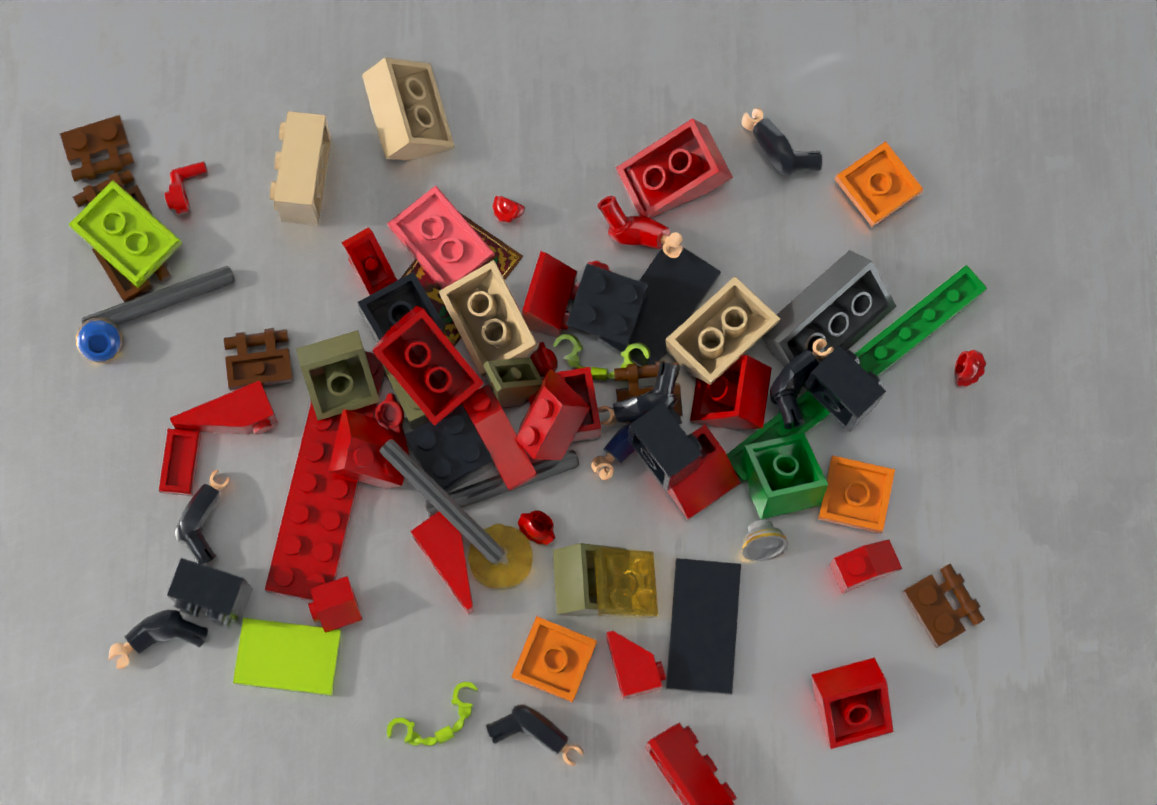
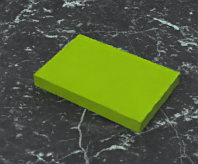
M114 180L68 224L74 232L137 288L183 244L176 235Z
M243 618L233 684L332 696L342 631L335 629L325 633L323 627Z

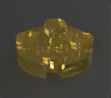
M495 524L492 527L485 528L484 531L508 552L506 558L509 562L506 565L503 563L495 565L474 545L470 544L468 562L473 577L482 586L490 590H505L519 586L526 580L532 569L533 552L529 540L521 531L511 526Z

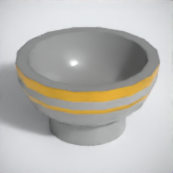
M757 520L751 523L747 528L748 533L742 543V554L751 561L774 559L783 554L788 549L789 544L784 533L774 527L770 520Z

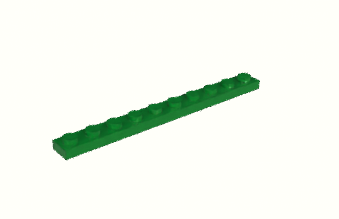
M968 265L964 266L854 354L860 360L859 365L867 373L872 372L879 377L987 290V287ZM808 391L796 399L801 415L804 418L803 425L794 428V424L791 423L792 429H785L781 413L779 412L765 423L763 428L755 431L727 453L739 480L743 484L747 481L744 445L799 433L807 434L831 415Z

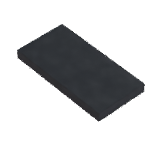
M662 248L639 280L648 284L649 289L630 345L639 342L645 344L650 350L651 357L647 359L641 349L634 348L630 356L638 366L655 365V361H661L667 353L666 338L695 313L721 275L720 270L686 248L683 249L677 258L667 256ZM601 336L599 337L601 343L620 355L628 347Z
M676 558L666 690L732 695L741 564Z

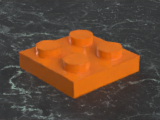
M886 141L835 177V181L872 228L919 196L924 190Z
M832 455L826 477L828 486L820 506L818 520L881 534L884 529L895 469Z
M536 616L511 678L573 703L596 647L597 640Z

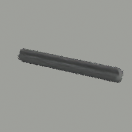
M224 266L82 318V324L91 318L103 317L119 325L230 285L235 282V278L231 268Z
M388 440L381 447L380 453L491 563H497L504 556V549L394 440Z
M566 451L562 460H541L532 463L537 477L514 489L577 468L579 460L575 451ZM500 475L447 494L463 508L506 493L509 490ZM428 500L425 501L427 514L431 517L438 510Z

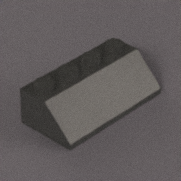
M849 250L777 314L780 321L762 339L771 354L785 367L804 350L807 349L813 352V343L817 339H825L827 345L820 350L821 353L827 351L830 347H833L834 350L838 346L844 350L849 349L896 307V304L872 260Z

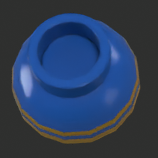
M103 317L91 318L85 321L79 327L76 335V346L81 355L87 360L96 363L113 359L120 352L123 343L119 327L111 320Z

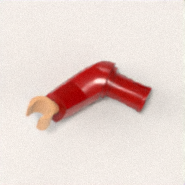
M608 196L598 203V209L602 212L610 226L608 235L617 243L645 245L657 249L663 248L664 253L671 258H677L684 248L680 245L683 241L681 234L674 232L670 235L668 227L649 217L625 216L615 196Z

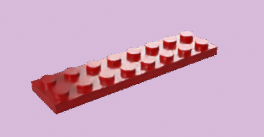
M365 351L378 397L380 398L385 377L383 364L374 353ZM312 401L265 591L314 602L310 589L336 580L359 481L328 472L342 414L318 421ZM378 403L352 411L375 418V410Z

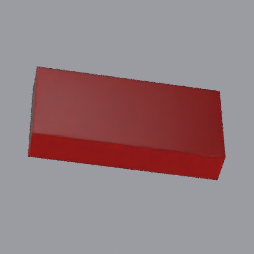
M168 428L159 484L160 493L193 496L201 441L200 431Z

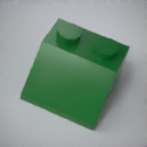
M804 433L744 445L743 451L749 494L760 519L821 506L828 483Z

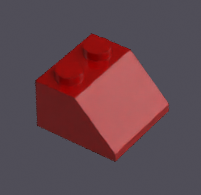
M540 251L522 309V315L531 331L557 338L561 335L562 329L568 330L569 328L566 325L570 314L568 309L571 300H575L580 282H577V271Z
M743 355L711 385L696 378L690 422L738 431L763 428L772 367L749 355Z
M549 370L521 421L516 441L533 459L562 460L591 407L554 370Z
M343 409L328 472L384 489L402 487L404 476L380 453V449L388 440L392 439L409 455L404 430L402 433L397 434L391 429H385L380 426L375 418Z
M875 657L811 674L815 701L830 749L894 732L887 680Z

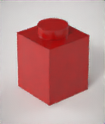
M348 576L310 589L314 601L308 604L314 622H321L325 633L363 620Z

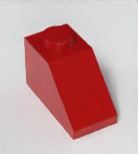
M889 539L864 545L834 557L829 564L842 594L902 570Z
M615 631L606 632V640L622 700L661 690V681L666 680L662 662H656L653 653Z

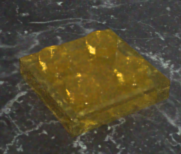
M605 548L594 550L598 616L657 617L658 605L654 553L651 551Z

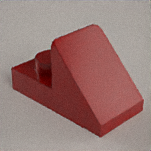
M369 227L341 242L349 257L348 261L369 295L398 281L373 231Z

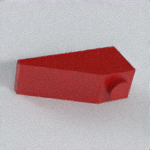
M260 380L170 417V421L175 429L206 433L246 435L254 433L259 435L273 428L272 425L278 423Z
M487 384L476 390L461 404L491 455L493 464L507 489L511 491L537 477V473L524 448L516 441L517 435L489 385Z
M438 511L410 532L413 539L469 615L474 612L462 535Z

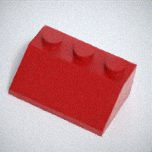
M419 306L413 308L395 323L372 349L373 353L434 426L484 384L431 317Z
M679 722L647 742L645 749L683 805H735L733 801L737 799L736 795L727 782L723 784L719 782L714 774L718 771L716 765L708 754L704 756L700 754L695 746L699 741L689 726L683 728Z

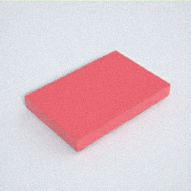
M434 186L387 223L388 228L441 290L496 258L495 253L437 186Z

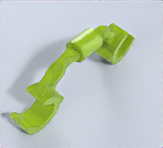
M563 334L557 337L553 345L554 347L558 346L564 339H568L573 343V351L563 359H566L571 367H576L577 369L585 368V366L580 365V358L578 356L579 351L583 350L579 339L573 334ZM640 342L629 345L625 351L621 352V356L625 360L621 368H625L626 364L635 363L630 356L634 348L641 349L647 359L651 357L649 348ZM591 368L593 380L607 381V379H615L614 371L608 373L606 368Z
M461 682L454 688L451 702L459 707L458 713L461 718L452 728L447 725L434 733L436 737L421 739V736L414 732L415 723L413 721L409 722L405 718L398 717L390 721L387 726L388 738H392L393 728L397 724H404L408 728V733L404 739L405 744L432 746L438 743V741L440 744L455 737L453 733H457L462 729L465 719L470 717L471 708H473V704L463 703L459 700V692L464 688L478 692V688L471 682Z

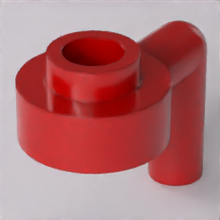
M205 161L173 169L170 172L171 184L169 185V191L165 192L166 203L170 211L175 209L177 215L191 211L183 180L208 173Z

